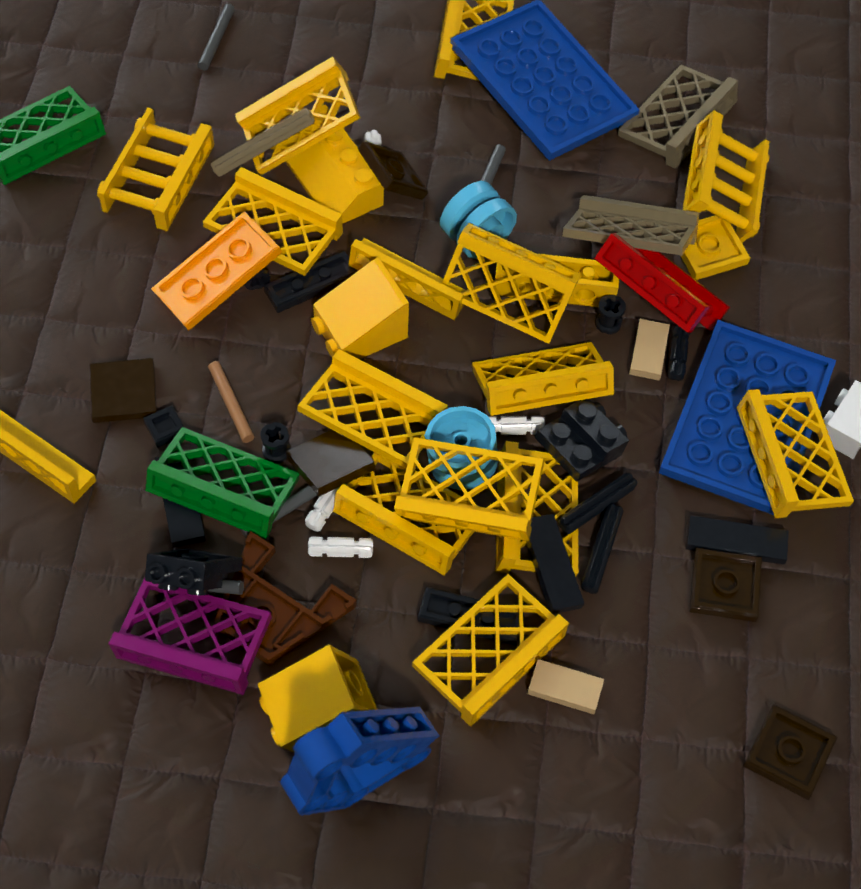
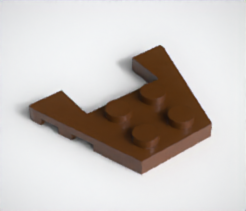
M252 531L247 535L246 545L242 555L239 556L243 557L242 571L235 572L232 580L244 582L243 594L225 593L223 597L225 600L271 612V621L256 654V657L267 665H271L357 606L356 599L331 584L314 607L309 610L259 577L257 574L276 551L275 546ZM218 610L214 625L229 618L226 610ZM249 617L238 622L237 625L242 635H245L257 629L260 620ZM233 625L219 631L230 640L239 638Z

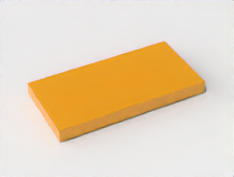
M244 211L151 289L189 331L279 256L282 250Z

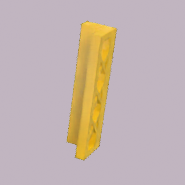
M363 238L362 241L354 240L351 245L348 266L359 271L372 260L379 257L404 295L455 321L464 306L462 304L464 294L460 292L465 291V289L451 282L448 286L442 284L443 278L366 238Z
M0 410V452L75 504L96 482L95 475Z

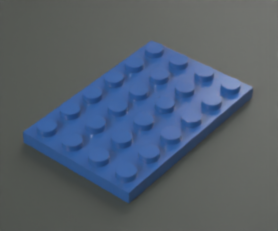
M541 0L528 3L456 35L450 40L454 52L549 161L623 125L640 112V109Z
M717 320L664 456L659 474L774 515L736 407L748 390L760 389L761 395L813 391L820 410L836 360ZM805 402L793 403L791 407L808 417L809 411ZM765 405L768 413L778 419L783 413L781 410L773 405ZM787 414L782 422L796 431H799L802 426L800 422ZM805 427L801 434L810 439L812 430ZM776 429L777 439L789 446L793 439ZM797 441L792 447L793 450L804 456L807 449ZM786 457L787 467L798 474L801 465Z

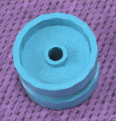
M478 181L461 189L449 201L440 217V227L451 240L456 241L457 245L460 234L468 223L506 239L516 224L517 213L505 199L500 198L498 192L488 182ZM466 248L463 249V252L469 258L477 259L475 252Z
M467 406L448 408L438 413L429 422L425 432V439L498 451L494 424L486 414L476 408ZM426 449L428 462L431 464L439 457L434 450ZM440 451L442 455L448 453V452ZM457 454L447 461L455 474L471 464L467 456ZM490 459L479 466L487 479L491 478L495 473L498 461ZM444 464L431 471L435 479L440 483L451 477ZM476 469L459 479L466 490L474 489L484 482ZM456 482L447 487L461 490Z

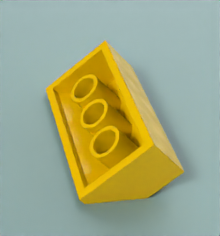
M326 104L322 105L319 114H328L330 109ZM315 120L310 132L314 133L320 130L324 121ZM344 128L285 161L311 199L341 213L343 224L384 206L383 186ZM291 136L286 146L294 145L299 136Z

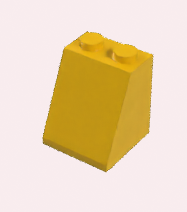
M379 257L372 260L313 304L314 317L311 318L312 326L317 335L322 334L325 338V345L331 357H333L338 349H341L358 359H362L408 338L409 302Z
M331 645L325 646L257 684L261 693V697H259L260 705L263 711L270 717L273 728H271L273 740L279 747L294 753L293 747L300 738L316 728L327 727L341 712L378 710L358 660Z

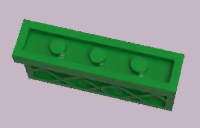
M68 86L0 119L1 183L6 185L106 135L100 112L95 107L90 108ZM67 98L71 99L69 105L58 104ZM39 112H46L44 117H33L34 114ZM54 113H65L64 118H52ZM20 124L19 130L8 129V127ZM29 125L40 126L38 131L27 130ZM3 138H14L13 143H1Z
M182 427L159 460H153L148 466L145 491L249 533L252 531L259 537L266 539L271 532L273 521L299 481L300 474ZM186 440L196 444L198 448L183 451L181 444ZM219 453L226 456L228 460L213 463L210 455ZM203 457L206 465L190 466L189 459ZM181 461L184 469L177 470L167 466V464ZM249 465L256 468L257 472L243 475L239 467ZM233 469L235 477L221 479L217 472ZM211 473L214 481L208 482L195 476ZM280 477L288 482L284 485L273 487L269 479ZM262 480L265 489L250 490L247 483ZM240 485L244 493L238 494L225 488ZM270 497L273 506L270 507L256 500Z

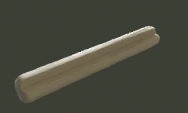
M304 108L213 160L211 166L214 173L218 177L223 176L314 124L315 119L312 112L308 108Z

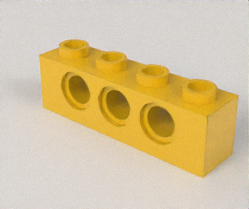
M538 254L581 274L568 304L598 307L602 297L609 294L617 295L619 278L598 261ZM499 263L496 265L495 280L507 276L504 266ZM525 275L515 278L521 293L536 289L531 278ZM510 281L496 285L500 296H515ZM555 289L544 291L545 297L549 302L561 303L565 295ZM535 294V295H532V296H529V297L524 298V299L540 300L538 294Z

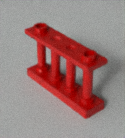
M615 233L610 234L594 258L687 333H692L698 323L712 332L717 320H721L730 308L729 305L661 252L634 248Z

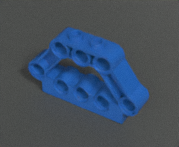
M421 707L341 712L327 727L316 728L305 734L295 743L293 747L295 754L288 772L281 779L280 784L299 815L345 809L402 772L421 763L431 753L429 745L440 735Z

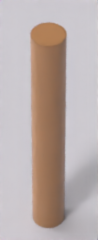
M219 361L211 362L208 365L209 371L243 443L251 442L254 439L253 432Z

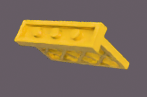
M447 0L434 77L445 79L446 73L480 81L468 67L454 64L460 57L452 49L453 45L450 43V40L456 35L513 11L514 0H475L479 5L471 8L465 0ZM492 7L506 8V12L498 15ZM485 11L491 18L483 21L477 13ZM470 17L476 25L468 28L462 20Z
M333 56L235 114L238 124L244 130L247 141L263 130L278 124L280 120L302 110L304 106L313 101L315 103L311 112L314 119L324 121L321 129L314 133L310 132L313 124L296 133L295 135L299 137L294 145L286 146L288 138L270 148L274 152L271 158L265 162L262 161L265 152L254 157L253 161L260 175L360 119L358 109L347 83L349 81L347 73ZM341 86L336 97L327 96L330 91ZM324 102L332 103L327 115L319 114ZM340 105L349 108V113L340 118L335 117Z
M243 167L236 172L235 183L203 220V227L215 233L220 232L228 225L216 223L215 221L218 217L231 215L234 220L236 213L252 210L253 220L259 226L277 222L279 231L266 233L272 240L282 239L283 242L282 253L273 261L303 276L308 273L333 239L337 241L343 234L341 213ZM239 194L249 199V203L233 206L232 200ZM268 208L274 211V215L258 218L256 209ZM291 219L299 223L300 227L283 230L281 221ZM317 231L324 235L321 240L309 242L306 233ZM302 234L304 243L288 246L286 237ZM303 251L308 253V257L303 264L293 260L290 255Z
M468 223L457 241L458 245L442 284L448 286L451 278L462 275L468 290L460 292L464 294L462 304L549 344L581 274ZM466 248L475 252L479 263L465 267L461 258L463 249ZM497 262L504 266L507 276L493 280L487 265ZM458 264L460 270L455 271V268ZM482 268L488 283L474 287L468 272ZM524 275L531 278L536 289L521 293L515 278ZM510 281L515 296L502 300L496 285ZM490 288L496 302L489 305L481 303L476 292ZM555 289L565 295L561 303L549 306L544 291ZM538 294L544 308L529 313L524 298ZM518 300L524 315L514 318L507 314L504 305ZM557 310V313L554 317L552 311ZM546 313L551 324L547 333L535 327L532 320L533 317Z
M592 342L472 362V371L487 399L490 416L614 394V367L610 361L604 362ZM588 354L586 357L578 356V355ZM568 363V364H572V365H576V366H575V367H571V366H567L566 364ZM536 369H541V370H546V371H545V372H539V371H535V370H536ZM506 374H510V375H514L515 377L511 378V377H507V376H505V375H506Z
M338 349L333 355L330 367L297 406L298 412L405 469L407 468L410 452L407 456H404L394 451L392 445L409 442L411 448L414 437L425 439L426 430L412 433L409 423L419 422L428 427L429 422L438 413L448 409L447 404L341 349ZM332 378H335L345 383L346 387L330 390L328 383ZM364 393L371 397L373 402L357 404L354 395ZM349 395L351 405L334 407L332 398ZM327 399L329 408L317 410L311 407L310 404L316 400ZM392 408L398 411L400 416L384 418L381 409ZM376 410L378 420L362 422L359 412ZM354 413L356 423L345 425L338 421L337 416ZM403 424L406 434L389 436L387 426ZM381 428L384 438L372 439L366 436L365 430Z
M760 389L748 390L736 408L774 517H787L792 511L851 506L854 499L813 391L761 395ZM805 402L809 411L808 417L791 407L793 403ZM765 405H773L781 410L783 413L778 419L768 413ZM786 414L802 424L799 431L782 422ZM805 427L817 433L820 440L818 444L801 434ZM776 429L793 439L789 446L777 439ZM796 441L812 451L808 459L792 449ZM816 454L828 462L830 467L828 472L812 462ZM786 457L803 466L799 474L787 467ZM806 469L823 479L819 487L802 477ZM828 482L837 488L840 497H833L823 491L822 488L825 483ZM798 484L813 494L812 498L809 500H799L795 489L796 485Z
M414 437L400 496L396 497L394 509L397 515L407 520L529 541L532 530L531 521L544 459ZM420 448L434 450L439 458L422 468L418 462ZM440 451L448 452V453L442 455ZM457 454L466 455L471 464L455 474L447 461ZM490 459L499 461L504 469L487 479L479 466ZM444 464L451 477L435 487L427 474ZM522 465L535 467L533 477L521 485L512 473V471ZM417 466L420 471L414 474L415 468ZM476 469L484 482L467 492L459 479ZM508 475L517 488L500 498L492 484ZM424 476L432 489L422 496L410 495L411 484ZM456 482L464 495L454 502L445 501L439 492ZM530 487L529 496H528L527 493H526L524 490H526L527 488ZM489 488L497 501L486 508L478 507L472 497ZM521 493L527 501L525 514L510 512L504 503ZM436 495L438 499H433L431 497ZM466 501H469L471 505H467V504H463V503H465ZM501 506L504 511L496 509Z
M506 441L501 452L544 459L542 475L545 473L556 485L547 493L539 485L537 495L540 498L535 503L533 517L541 516L535 508L543 502L556 514L554 516L556 521L578 505V482L570 474L563 481L551 468L556 464H560L550 453L519 449L518 442ZM498 461V472H500L504 468ZM522 466L512 471L520 485L522 479L526 482L533 477ZM508 475L498 480L497 493L500 498L517 488ZM559 490L569 499V505L564 509L551 498ZM521 493L504 503L510 512L525 514L527 501ZM501 506L497 508V510L504 511ZM578 529L562 539L575 577L579 573ZM496 536L495 572L508 574L511 569L536 572L532 561L520 559V549L526 545V541Z
M374 452L371 458L375 461V465L378 462L390 468L391 474L375 476L374 471L349 482L347 485L342 484L335 493L333 512L445 576L451 568L454 558L474 531L440 525L436 526L435 524H429V527L420 528L411 523V520L397 515L396 511L392 512L383 507L382 502L396 501V497L400 496V481L404 480L406 469ZM423 476L415 481L418 489L410 490L409 494L422 496L432 488ZM431 479V481L433 482V484L435 485V487H436L437 485H439V483H437V482H435V481H433V480ZM394 482L396 492L379 493L377 484ZM371 485L374 495L364 496L355 491L358 486ZM448 488L439 492L445 501L454 502L461 497ZM466 501L465 503H463V504L471 505L469 501ZM454 532L457 541L451 546L439 539L438 534Z
M507 574L412 662V667L461 712V718L471 727L536 665L538 659L541 660L565 637L569 622L560 614L554 616L514 578ZM506 587H509L518 596V605H499L498 595ZM494 599V605H488ZM479 612H494L495 627H475V616ZM499 612H518L519 627H499ZM523 613H537L545 621L538 628L523 627ZM471 621V627H464ZM456 634H471V650L451 649V638ZM475 634L495 635V650H475ZM499 634L519 635V646L515 650H500ZM524 635H530V636L524 641ZM447 643V649H441ZM431 657H447V672H432L424 664ZM451 657H471V673L451 672ZM475 657H495L496 668L491 673H476ZM500 657H507L500 663ZM441 680H447V686ZM451 680H471L472 691L461 700L451 690ZM476 680H482V681L476 686Z

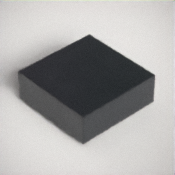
M172 405L143 418L144 424L157 448L170 443L179 430L184 427Z

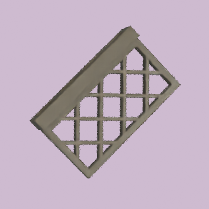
M680 65L640 106L639 114L626 121L619 128L618 136L666 157V165L676 169L693 150L696 125L713 110L724 117L735 105L738 95V80L728 77L722 82L689 67ZM682 76L689 78L693 81L678 84V80ZM710 87L715 89V92L702 94L701 92L703 88ZM696 90L697 95L682 97L681 92ZM676 93L677 95L675 99H662L666 94ZM700 103L701 107L699 109L686 110L685 105ZM680 106L681 112L667 114L665 109ZM661 109L662 115L650 117L646 115L648 111ZM685 120L683 126H670L672 121ZM665 123L666 128L652 131L650 129V125ZM645 126L646 132L635 133L630 131L635 127ZM667 136L670 139L665 145L654 141L655 138Z
M583 195L580 198L578 211L563 227L562 237L605 243L610 234L615 233L634 248L682 256L688 245H694L697 240L700 212Z

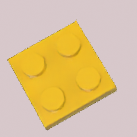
M716 215L699 220L697 240L694 245L689 244L681 256L695 280L748 265L750 260L749 254L732 225Z

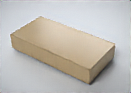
M645 319L639 320L629 375L660 381L670 324Z
M538 659L528 689V695L595 714L604 679Z

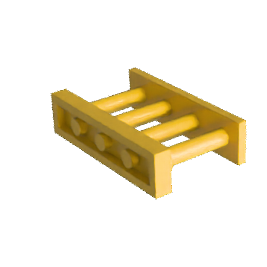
M148 107L142 118L139 117L137 119L134 132L106 180L99 184L97 197L100 199L102 211L108 213L115 200L152 211L155 217L156 228L168 231L214 147L212 126L201 123L196 133L191 135L156 125L153 109ZM154 136L187 146L188 148L184 155L176 156L146 147L150 138ZM139 157L175 167L176 169L172 176L166 178L136 169L134 166ZM127 178L162 188L164 191L160 198L151 199L122 190V187Z
M713 110L696 125L683 210L704 212L707 210L737 226L736 234L743 243L748 238L754 237L760 228L759 218L766 166L769 161L770 141L765 139L754 149L749 148L723 133L721 128L723 115ZM719 144L747 159L746 167L743 168L719 155ZM715 166L742 180V191L717 178L716 173H714ZM712 189L740 203L739 214L712 200Z

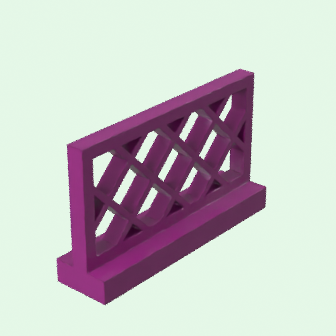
M144 577L119 633L113 632L108 644L117 659L244 695L249 683L247 680L248 673L272 615L269 611L211 595L187 594V589L180 587L179 590L159 589L158 584L145 581ZM150 590L164 593L165 601L150 608H147L145 604ZM185 600L195 602L198 609L178 617L174 605ZM171 608L175 620L156 628L151 616ZM218 608L226 610L229 618L210 626L205 614ZM202 616L207 629L188 637L183 625ZM249 617L260 620L257 629L245 635H242L237 625L238 622ZM148 618L153 629L152 631L141 636L130 634L134 624ZM233 625L239 638L220 646L214 634ZM177 627L180 628L184 636L183 640L173 645L163 643L160 635ZM211 636L216 648L205 654L196 653L192 644ZM243 645L246 655L242 664L238 665L228 662L224 653Z

